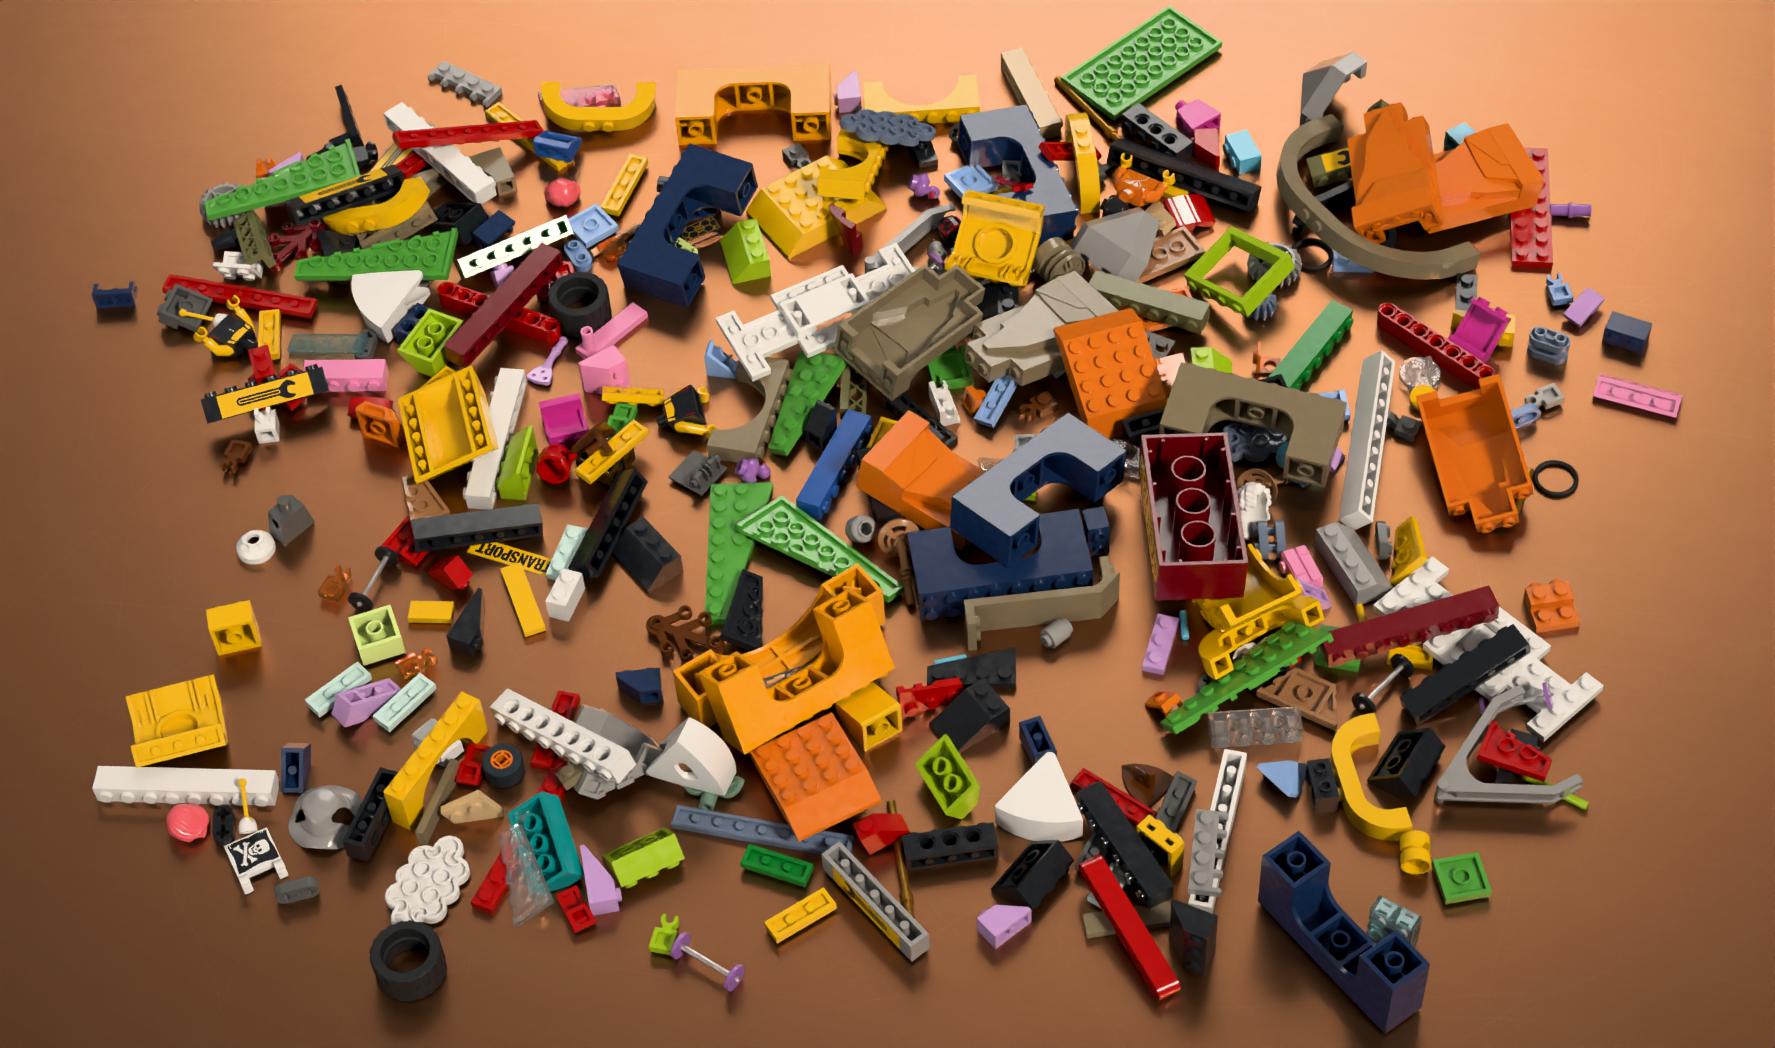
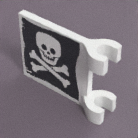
M267 827L224 846L245 895L254 891L249 878L275 868L280 879L289 876Z

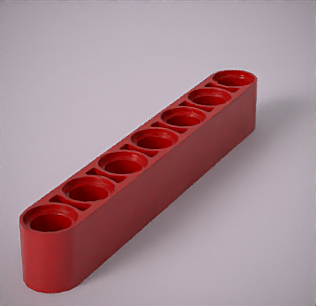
M443 282L437 288L442 307L469 317L490 297L489 295L451 282ZM523 308L504 328L550 345L557 344L559 338H561L557 319Z
M1383 303L1379 306L1377 326L1473 389H1480L1478 379L1495 375V370L1491 366L1394 304Z
M1098 854L1078 864L1082 878L1155 998L1160 1001L1180 991L1181 987L1177 977L1104 858Z

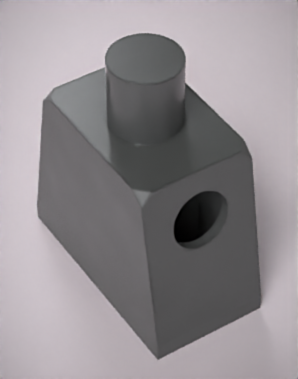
M292 495L280 496L277 499L278 504L268 512L270 535L284 547L315 523L305 505Z

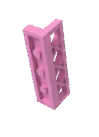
M1601 373L1598 376L1593 396L1675 418L1683 398L1682 394Z

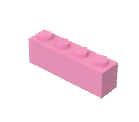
M386 359L305 360L303 371H306V366L313 364L323 367L329 391L326 392L386 391L389 376Z

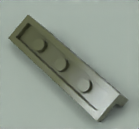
M251 210L235 219L233 223L245 263L252 265L262 259L269 268L276 265L264 224L255 211Z
M847 364L843 370L841 378V420L848 409L854 410L857 408L863 414H866L868 380L850 364ZM859 377L863 382L856 386L851 381ZM856 392L862 396L857 401L851 398Z

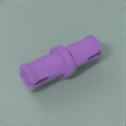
M1573 202L1568 204H1550L1551 216H1568V218H1573V216L1591 217V204H1573Z

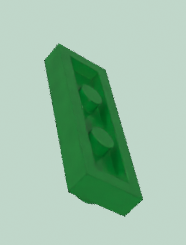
M751 844L748 845L740 861L741 868L802 887H806L814 869L813 863Z

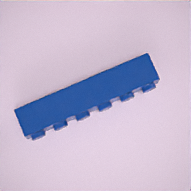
M850 409L845 413L796 498V506L810 517L821 520L823 514L829 511L831 500L833 497H837L840 484L846 481L848 470L855 465L857 458L856 450L864 449L865 440L872 435L873 425H871V416Z

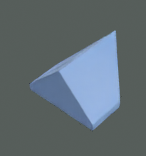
M712 340L708 342L704 355L707 376L737 378L736 366L738 361L731 358L733 355H728L722 351L721 346L717 347L714 345Z
M1288 760L1258 764L1257 768L1288 797L1298 798L1301 795L1306 771L1305 763Z

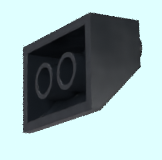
M644 517L626 527L611 553L647 593L652 592L683 572L681 555Z
M1430 727L1400 731L1388 746L1368 777L1367 782L1398 798L1413 797L1420 791L1421 785L1430 775V771L1435 763L1441 758V754L1446 746Z
M1059 840L1031 841L993 885L991 890L1014 906L1029 907L1033 910L1041 904V899L1055 888V883L1069 871L1070 865L1075 860Z
M1173 899L1171 902L1169 941L1183 968L1194 974L1205 975L1215 954L1218 916Z

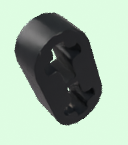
M228 805L219 806L213 813L212 835L216 845L222 848L234 842L236 835V817L233 809ZM225 814H228L225 817V822H222L221 818H223ZM226 830L227 835H225V838L221 839V837H223V831Z

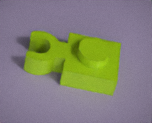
M664 913L661 916L662 928H654L649 951L670 955L671 948L679 936L678 931H676L679 927V918L675 916L674 921L668 923L667 914Z

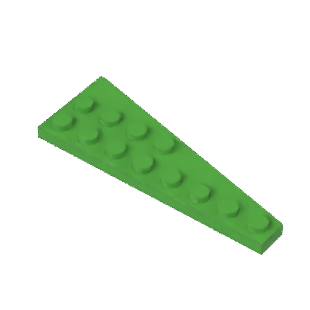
M346 139L344 144L334 147V145L328 147V151L319 155L314 153L308 160L296 161L273 171V175L265 179L261 177L255 179L256 183L249 186H239L231 194L224 193L205 201L204 204L208 220L210 221L282 203L358 177L360 172L350 139Z
M451 228L452 231L444 233L436 231L433 232V235L424 237L416 235L410 240L403 241L397 239L373 244L371 248L361 250L359 247L353 248V251L347 253L339 251L327 257L319 255L300 259L297 261L294 278L296 281L352 280V275L420 270L423 273L422 280H448L458 238L457 228Z
M773 482L711 484L705 612L710 613L712 618L710 625L724 624L742 569L746 570L745 567L748 559L750 560L756 542L755 539L736 530L737 523L769 504V498L773 492Z
M782 495L737 523L736 530L833 577L858 563L882 589L885 602L889 603L904 591L903 585Z
M1294 621L1286 622L1282 625L1281 629L1269 635L1258 647L1252 648L1245 657L1234 662L1233 671L1202 687L1200 692L1192 698L1185 700L1178 709L1170 712L1160 722L1163 730L1178 734L1201 719L1200 715L1218 710V705L1229 698L1231 701L1237 699V693L1247 687L1249 690H1252L1280 672L1279 668L1296 664L1299 656L1307 652L1310 654L1316 652L1315 647L1325 641L1331 643L1334 640L1331 633Z

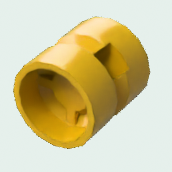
M1416 830L1403 833L1399 839L1400 851H1402L1400 854L1402 871L1415 875L1428 872L1431 869L1430 836L1423 831Z

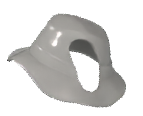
M338 785L311 788L301 794L295 803L288 822L289 834L301 847L315 849L344 848L342 840L350 825L332 822L331 818L339 808H347L355 817L363 800L356 792ZM302 809L305 820L295 823L296 817Z

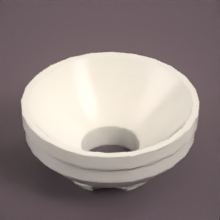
M253 530L245 533L236 545L239 559L251 565L261 564L269 560L276 549L273 537L268 532L262 530ZM252 537L259 538V541L255 544L248 543V540Z

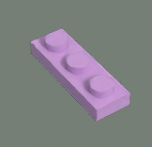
M1162 614L1157 615L1142 664V671L1164 675L1179 625V618Z

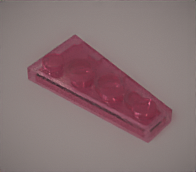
M615 84L561 89L562 99L574 107H604L621 102ZM538 92V98L542 105L541 92Z

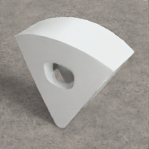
M420 270L352 275V294L367 327L374 330L377 337L382 341L389 343L395 337L394 328L397 323L401 322L408 311L417 303L423 304L431 293L427 287L418 286L423 278V273Z
M688 717L661 741L659 746L664 751L650 764L646 773L651 777L681 786L725 796L736 774V764L733 755L716 733L699 721ZM679 763L686 764L692 772L681 770Z
M1047 752L995 805V823L1004 830L1032 841L1059 840L1062 842L1083 836L1081 813L1053 752Z

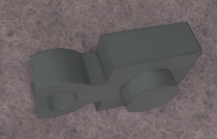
M799 142L782 149V155L791 166L797 165V168L800 169L812 163L808 153Z

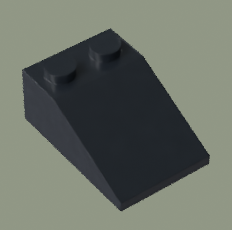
M444 201L433 210L438 220L424 228L432 233L436 231L444 233L452 231L451 228H457L458 238L456 244L467 245L472 241V233L489 218L481 203Z
M997 283L986 287L982 302L976 306L983 313L982 321L1019 307V286L1014 287L1010 286L1009 283Z
M983 678L958 695L929 723V726L939 738L947 734L960 754L1009 725L1010 708Z

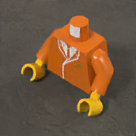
M1122 153L1121 166L1118 167L1113 179L1114 189L1117 191L1116 196L1123 202L1141 207L1149 203L1158 202L1168 189L1167 185L1175 183V174L1173 173L1169 177V170H1165L1163 172V182H1160L1131 169L1127 170L1126 168L1132 165V155L1129 160H1125V153Z

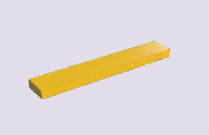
M500 102L484 111L485 116L494 123L524 121ZM534 138L517 139V141L535 153ZM539 156L557 171L570 164V162Z

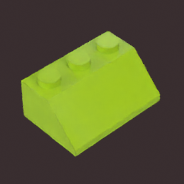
M757 218L737 222L720 239L732 284L771 276L770 259Z
M428 309L397 349V352L419 373L433 377L449 362L446 358L444 345L464 325V321Z
M1212 347L1191 348L1190 363L1204 368H1213L1220 372L1233 373L1231 359Z
M528 425L513 435L510 444L506 445L505 461L501 462L500 468L501 476L496 480V489L499 490L501 499L526 501L539 453L533 425Z
M944 734L914 765L947 816L963 819L978 805L980 785L949 736Z
M665 827L602 855L616 884L621 888L632 887L638 883L637 880L644 877L652 878L659 874V870L665 867L667 869L674 868L680 864L679 861L685 859L675 833Z

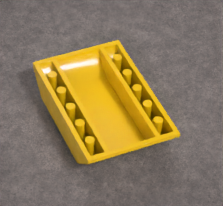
M826 155L761 188L747 208L746 214L751 219L757 218L759 228L790 259L839 234L828 208L831 203L845 210L846 219L855 224L887 209V206L872 190L870 193H867L864 200L817 196L818 176L821 169L849 168L844 161Z
M472 365L398 398L413 474L417 484L434 479L499 449L486 394Z

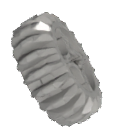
M226 182L224 185L219 183V186H212L211 190L206 189V193L202 194L199 200V211L205 222H208L209 225H215L216 228L220 225L223 228L227 225L232 227L235 219L249 212L246 211L219 219L208 220L204 202L224 193L231 194L239 186H242L241 184L236 185L234 182L230 185Z
M1276 240L1274 243L1267 241L1266 243L1290 254L1295 266L1292 272L1278 286L1282 288L1283 285L1289 286L1291 282L1295 283L1302 268L1301 257L1297 253V249H1292L1291 245L1285 246L1284 242L1278 244ZM1249 254L1247 260L1248 272L1252 280L1258 281L1273 265Z

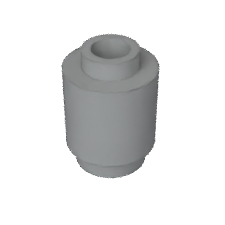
M1066 618L1056 619L1040 631V640L1045 647L1054 649L1071 636L1073 627Z

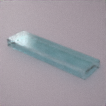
M293 334L287 350L289 353L363 354L369 338L367 334Z

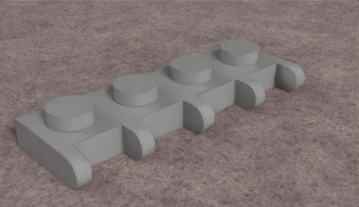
M444 60L427 77L430 81H433L435 78L441 80L440 85L446 87L448 84L456 87L455 92L461 94L463 91L470 94L469 99L475 101L477 98L483 100V106L488 107L502 94L500 86Z
M1196 809L1188 894L1221 896L1222 890L1214 888L1212 885L1213 878H1223V871L1214 869L1215 858L1225 857V851L1216 849L1217 838L1224 839L1227 837L1226 830L1218 829L1219 820H1228L1229 814L1227 812Z

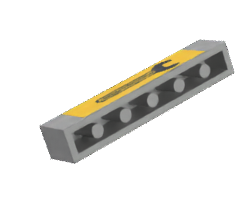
M840 841L821 854L823 870L911 962L930 949L929 933Z

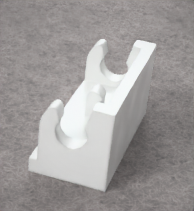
M934 381L929 382V398L938 422L943 426L960 423V417L946 381H942V387L940 388L936 387Z

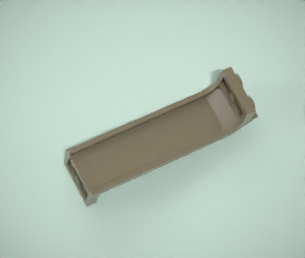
M1108 556L1099 557V583L1094 586L964 600L968 651L977 650V641H981V631L1045 625L1061 618H1066L1069 622L1102 618L1119 599L1120 572L1115 573L1114 565L1109 564Z

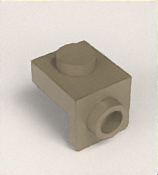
M572 762L555 774L564 788L569 790L579 783L584 770L587 769L581 764L576 765Z

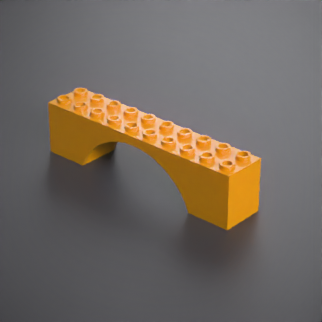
M858 563L821 584L819 592L810 607L786 632L770 643L742 654L757 664L766 688L774 686L817 660L822 651L823 638L812 609L845 590L851 589L871 600L879 625L881 626L885 623L883 591ZM711 649L673 671L678 703L692 719L699 721L708 728L718 722L698 672L729 656L715 653Z

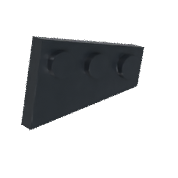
M317 228L316 235L320 242V251L324 257L331 256L334 252L341 251V253L353 251L356 237ZM349 280L330 282L348 285Z

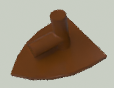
M603 420L585 433L575 443L569 453L574 454L585 450L590 456L602 448L605 455L610 456L614 451L606 438L616 431Z
M1146 764L1122 765V778L1131 797L1148 807H1151L1168 790L1173 779L1172 775L1154 766Z

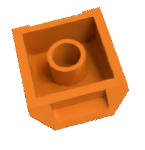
M367 401L356 407L355 411L363 437L397 448L401 446L406 438L404 427L399 416L392 409Z

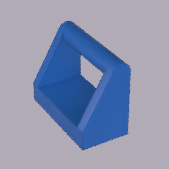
M544 131L533 140L536 156L570 163L582 143V138L551 131Z

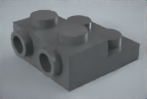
M175 284L172 290L169 289L164 299L166 301L165 304H161L158 308V321L175 329L180 325L197 332L204 319L190 316L181 317L179 310L185 309L187 312L206 316L213 299Z

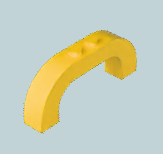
M541 82L542 105L549 119L569 130L587 132L629 130L641 125L651 116L656 103V82H637V92L634 100L623 107H574L562 99L560 82Z
M1086 112L1066 114L1065 136L1066 142L1072 143L1076 163L1080 213L1100 212L1098 163L1088 115Z
M422 177L404 179L399 192L392 199L384 203L349 208L325 216L322 219L332 232L341 234L390 228L413 216L427 200L430 190Z
M1300 595L1297 599L1230 631L1220 632L1214 629L1203 638L1198 648L1206 674L1217 680L1233 671L1234 667L1229 653L1266 632L1282 626L1286 622L1294 621L1312 627L1325 620L1319 600L1310 596Z
M1375 713L1354 717L1339 728L1332 742L1330 762L1340 796L1339 801L1342 802L1346 816L1358 830L1379 840L1399 841L1400 836L1407 831H1412L1413 827L1407 808L1380 809L1369 803L1364 796L1351 757L1352 753L1361 747L1379 744L1381 731Z

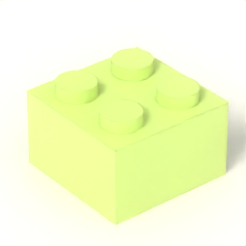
M391 605L348 617L363 666L406 653Z

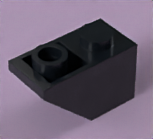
M817 400L805 429L806 442L824 451L837 429L836 408L829 403Z

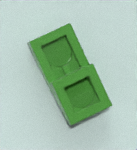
M621 402L616 404L614 413L609 416L607 422L616 431L612 434L613 436L635 419L638 411L637 405Z

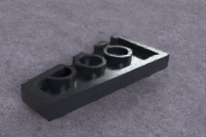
M742 569L719 639L749 651L762 647V576Z

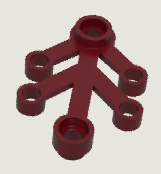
M317 219L299 226L293 225L292 222H284L281 226L282 231L289 236L279 237L277 233H272L268 236V241L271 246L289 244L280 252L273 253L276 265L271 268L268 267V269L271 271L282 269L284 265L282 260L297 247L298 251L295 254L297 261L308 258L306 239L311 235L310 248L312 251H319L320 242L317 239L316 232L317 228L325 230V222L322 219ZM293 232H302L298 235H290Z

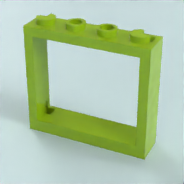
M1231 226L1184 276L1187 286L1193 292L1197 291L1205 298H1211L1217 301L1219 305L1232 309L1236 314L1240 313L1248 317L1292 272L1295 266L1290 254ZM1234 246L1273 265L1243 297L1203 278Z

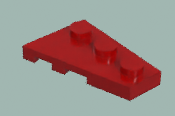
M1491 720L1477 760L1544 782L1552 759L1530 744L1525 745L1516 739L1515 734L1510 731H1504L1498 727L1499 724Z

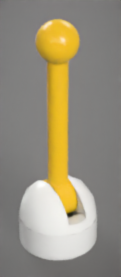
M185 309L179 310L181 317L190 316L213 321L215 327L228 315L219 313L213 318L187 312Z
M241 778L238 780V785L241 787L244 817L240 820L238 828L239 834H249L258 830L256 821L249 817L245 789L247 781Z

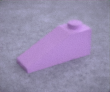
M390 678L337 693L332 715L344 727L363 722L380 710L401 688Z
M580 845L588 901L593 916L619 911L618 902L622 901L620 887L615 888L612 876L585 845Z

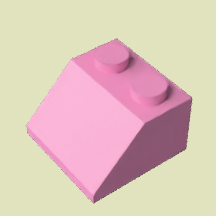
M614 345L578 363L583 390L587 393L602 394V386L631 387L627 361Z

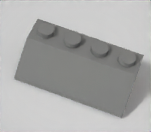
M1334 522L1316 529L1315 547L1353 604L1357 606L1358 604L1364 605L1385 596L1394 588L1353 528Z

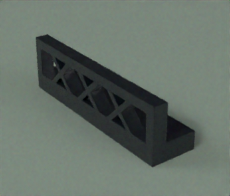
M902 393L892 401L883 395L884 409L898 421L909 410L916 415H921V418L930 422L928 429L948 448L958 442L957 436L906 394Z

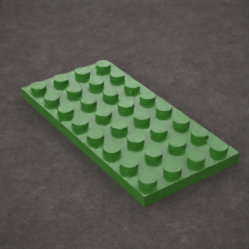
M1168 5L1063 75L1061 80L1070 86L1080 97L1115 121L1122 116V113L1137 103L1143 102L1222 48L1223 42Z

